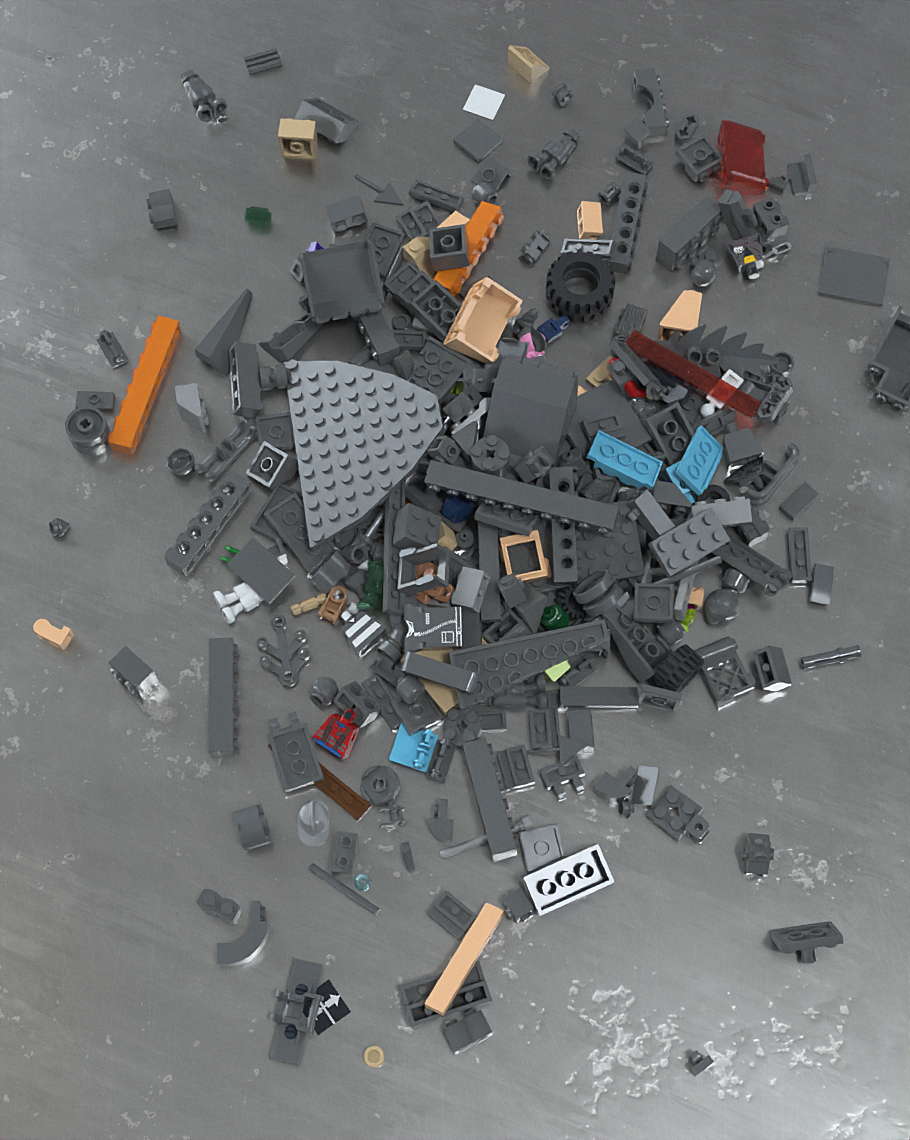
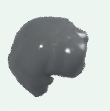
M716 589L708 595L704 602L706 620L711 624L719 622L725 624L739 614V602L731 590Z

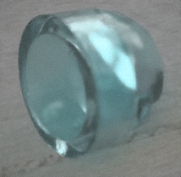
M365 874L358 875L354 881L356 889L362 892L367 891L371 886L370 878ZM362 878L367 885L364 886L358 879Z

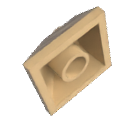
M416 237L402 247L403 259L406 262L410 261L420 272L423 270L430 278L437 274L438 271H434L430 259V237Z

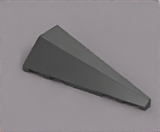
M247 288L194 349L196 357L211 364L214 370L225 376L229 374V349L235 341H239L245 314L248 311L249 301L252 297V292Z
M310 311L290 323L281 332H275L273 338L269 341H260L259 345L277 361H289L324 322H313Z

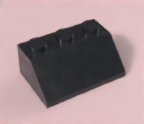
M651 358L643 362L661 382L660 384L669 390L667 393L663 391L658 393L660 396L659 400H664L667 404L678 402L681 408L684 407L700 386V383L658 359ZM637 378L640 387L647 390V387ZM686 382V383H688L690 386L687 387L686 385H685V386H683V385H684V383Z

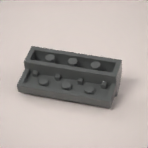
M477 961L444 1016L425 1007L426 1000L443 973L400 986V992L411 1027L491 1002L492 998L480 962Z

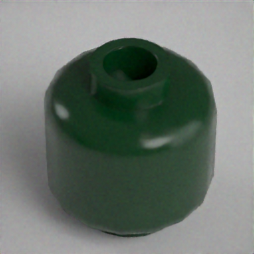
M555 604L546 607L541 617V623L549 631L568 627L570 620L568 613Z

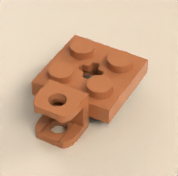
M431 562L418 565L416 580L431 574L438 576V566ZM448 584V587L439 586L413 594V596L426 605L431 597L442 603H447L455 589L452 585ZM447 590V594L443 596L444 591Z

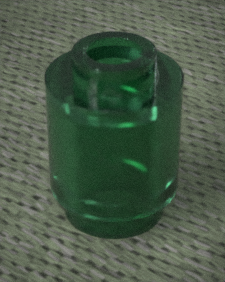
M255 206L246 208L245 222L261 226H267L268 223H271L272 213L269 212L268 208Z

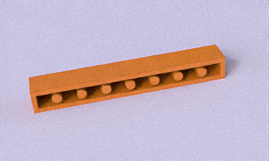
M158 315L156 322L152 323L151 335L146 338L145 350L141 352L138 368H135L133 372V381L127 387L125 400L123 399L121 402L120 414L115 417L113 432H110L108 435V442L112 450L129 455L134 454L181 332L179 320Z

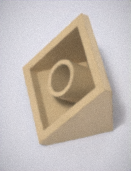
M509 46L508 64L530 84L550 69L547 64L527 47Z

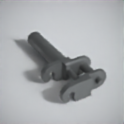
M394 799L387 803V806L378 808L379 812L385 810L391 814V822L380 824V828H385V826L387 828L396 827V824L403 825L406 822L402 816V811L405 810L404 807L398 806L394 808ZM393 812H398V820H394Z

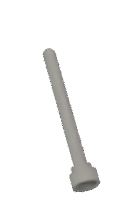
M529 815L520 817L521 819L517 821L518 823L514 824V829H511V832L515 833L520 830L523 832L533 829ZM487 835L442 850L439 855L444 859L488 842Z

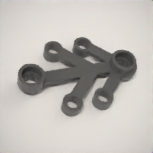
M276 615L271 620V626L277 632L279 649L269 644L265 637L258 638L256 644L260 650H265L282 661L283 668L273 663L270 656L263 655L260 658V665L279 675L280 683L289 687L296 684L298 681L297 671L310 658L309 649L301 648L298 652L299 657L290 666V658L301 643L307 640V634L304 630L296 631L295 639L287 649L284 632L287 622L284 616ZM276 620H282L281 624H276L275 622ZM304 634L305 636L304 638L299 639L298 635ZM261 641L266 642L264 646L259 645ZM307 652L308 655L306 657H302L301 653ZM264 659L269 660L268 664H263L262 662ZM288 673L292 675L289 679L285 678V675Z

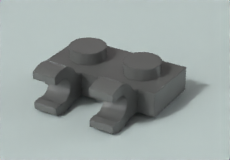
M574 756L562 764L559 762L540 769L547 790L554 788L558 802L566 799V792L562 784L572 781L576 794L584 792L585 786L580 777L585 776V772L578 756Z

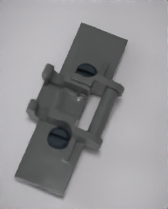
M294 959L286 993L277 990L275 996L278 998L275 1013H271L270 1021L278 1023L269 1059L298 1066L306 1034L315 1035L316 1030H314L320 1002L324 998L316 994L323 968L322 964ZM307 999L312 1000L306 1027H302L300 1022Z

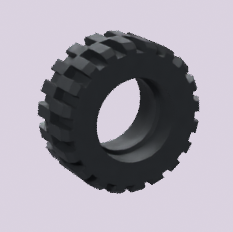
M577 250L575 253L573 251L567 252L566 256L560 255L557 260L553 261L547 273L546 298L549 301L550 307L555 308V312L558 315H566L568 319L572 318L576 322L579 320L585 322L589 321V318H598L599 313L601 315L604 314L612 303L616 282L613 268L609 267L607 260H602V256L599 254L593 255L591 251L582 252V250ZM582 277L593 282L597 288L591 293L581 295L569 291L564 283L572 278Z

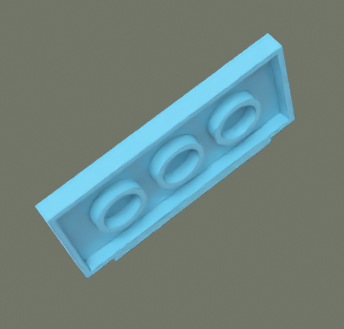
M702 425L697 428L675 472L697 495L702 494L707 489L722 457L723 446Z
M598 430L587 455V458L595 461L594 468L602 469L603 473L611 477H618L621 482L627 485L636 486L637 490L642 486L649 489L653 488L663 463Z

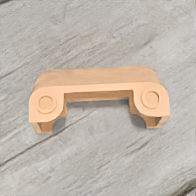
M485 277L475 283L469 290L444 340V345L486 364L494 363L499 356L496 344L508 320L513 316L516 317L521 311L520 305L523 300L490 278Z

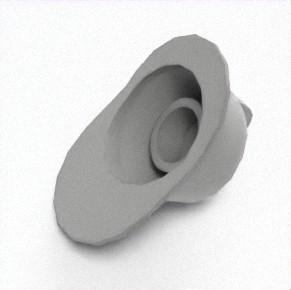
M308 800L298 810V837L306 846H320L329 837V808L320 800Z

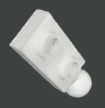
M729 369L706 397L709 404L701 406V416L705 418L715 412V407L721 410L744 380Z

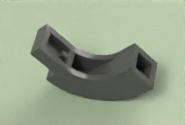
M252 901L251 927L243 939L233 943H218L217 965L219 968L236 967L245 964L258 955L264 947L269 935L270 924L268 921H262V919L266 918V908L262 907L261 901Z

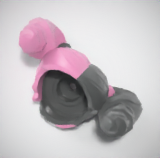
M536 308L525 312L513 325V331L517 336V340L529 342L525 357L528 359L544 355L547 349L545 337L541 332L533 328L539 312Z

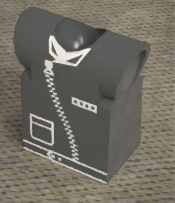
M403 605L404 622L409 630L404 638L405 655L407 651L417 653L423 650L462 649L461 607L421 608Z

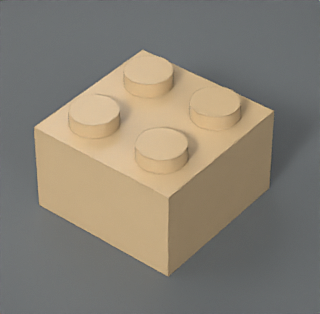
M291 118L280 119L278 140L281 157L316 159L318 144L316 122L311 120H294Z

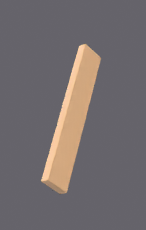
M485 903L426 1000V1008L444 1016L504 916V910Z

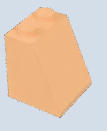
M684 290L660 322L657 340H668L676 331H680V339L687 332L697 327L702 293L694 290Z

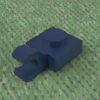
M566 315L561 316L557 321L550 318L537 327V330L541 332L549 344L563 334L562 329L569 326V319Z

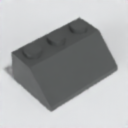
M319 98L302 100L295 117L296 120L315 121L317 135L326 136L328 141L334 144L345 142L360 123L357 119Z

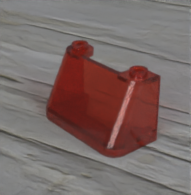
M721 120L717 137L718 145H720L722 150L723 164L722 179L724 185L721 187V194L727 189L738 191L741 196H764L765 189L769 187V179L766 178L763 150L765 134H762L761 130L730 120Z

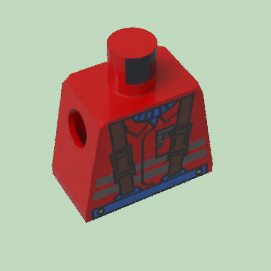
M346 708L342 716L337 713L330 715L311 739L340 759L348 758L359 731V727L352 723L356 713Z

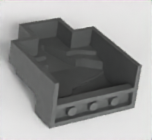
M899 306L867 368L873 374L883 375L874 392V395L877 396L876 398L882 402L892 403L893 407L898 410L907 411L910 406V317L901 313L903 307Z

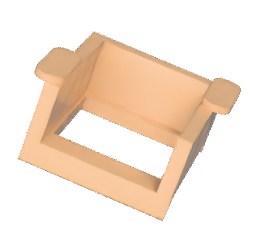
M538 530L532 531L529 537L516 534L500 538L498 547L501 561L506 565L507 575L512 574L507 546L535 541L541 570L516 575L517 579L521 578L523 583L551 578L549 560L544 558Z

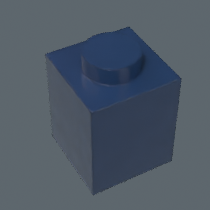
M458 494V496H451L445 500L441 514L453 524L470 518L475 504L471 500L466 499L465 495Z

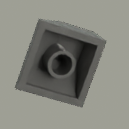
M264 441L245 473L272 489L293 478L299 468L298 460Z

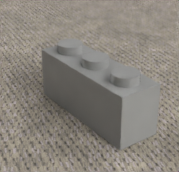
M745 497L733 498L734 501L726 502V499H717L711 504H707V501L695 502V505L692 506L693 517L711 507L723 527L752 524L750 499H745Z

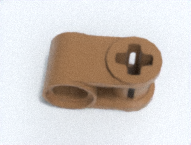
M335 586L331 589L319 611L318 618L327 619L333 622L335 626L339 623L340 616L343 614L348 602L345 588ZM338 594L344 596L341 600H335L334 597Z

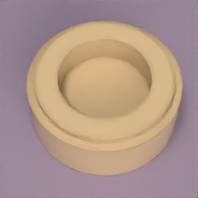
M370 1046L365 1050L363 1058L368 1067L378 1068L384 1063L385 1055L380 1047Z

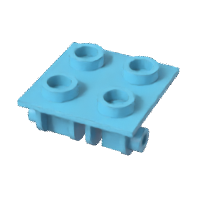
M400 724L389 761L426 773L438 735L433 734V730L426 729V731L422 730L409 736L403 725Z

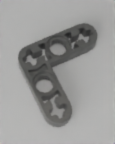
M762 369L761 377L753 376L754 374L745 370L743 373L744 381H750L757 388L769 392L757 412L762 423H770L776 418L793 392L792 381L788 377ZM767 379L773 380L770 384L763 383ZM773 398H780L776 403L771 402Z

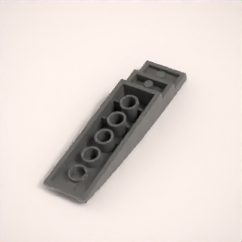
M408 261L383 283V287L444 342L462 304L437 280L433 281L423 270L420 272ZM460 353L472 360L473 364H478V368H485L486 363Z

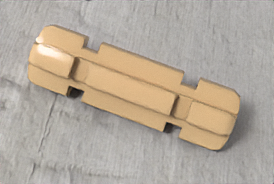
M321 593L316 598L313 596L300 601V604H292L290 606L292 614L298 615L301 614V611L306 612L317 608L318 605L322 606L327 599L326 594Z

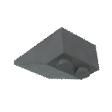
M670 402L640 420L651 436V442L656 449L665 454L664 460L669 467L682 460L695 434L679 403Z

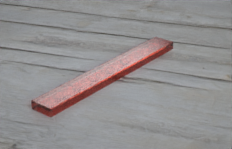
M634 329L625 342L633 352L750 419L754 417L762 404L759 400Z

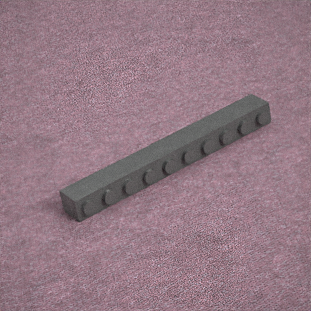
M430 460L424 481L429 486L428 489L439 492L441 489L447 491V494L452 496L461 494L465 495V498L468 500L477 501V499H481L488 505L495 506V504L503 505V508L512 511L514 508L520 509L522 513L527 515H533V513L540 514L541 518L547 520L556 518L559 519L560 523L570 525L571 522L576 523L578 527L583 529L596 528L597 532L603 534L614 532L619 514L618 506Z

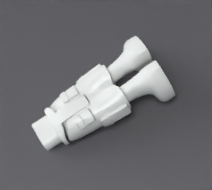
M246 582L234 587L233 593L223 595L220 591L212 593L219 610H221L228 624L233 623L235 616L242 610L248 612L264 601ZM236 600L240 601V603L232 607H227Z

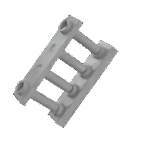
M648 549L646 553L647 563L641 583H651L653 575L666 576L662 568H655L657 559L654 560L650 555L652 553L651 549ZM699 559L693 562L692 564L688 565L687 567L683 568L682 570L697 565ZM695 574L681 579L680 584L674 586V593L677 595L676 600H674V612L677 620L685 619Z

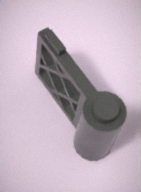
M729 636L694 650L704 659L701 671L718 703L753 689V684L756 683L751 672H746L736 652L738 649L737 642ZM735 660L738 666L736 672L725 668L726 663ZM712 668L720 670L719 679L711 677L707 670ZM723 672L734 675L732 684L720 680ZM736 677L744 679L747 686L742 688L735 686ZM721 684L729 687L728 694L720 696L717 690L718 685Z

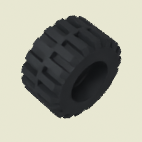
M687 644L682 645L663 662L655 673L653 680L662 689L680 693L703 667L704 659Z

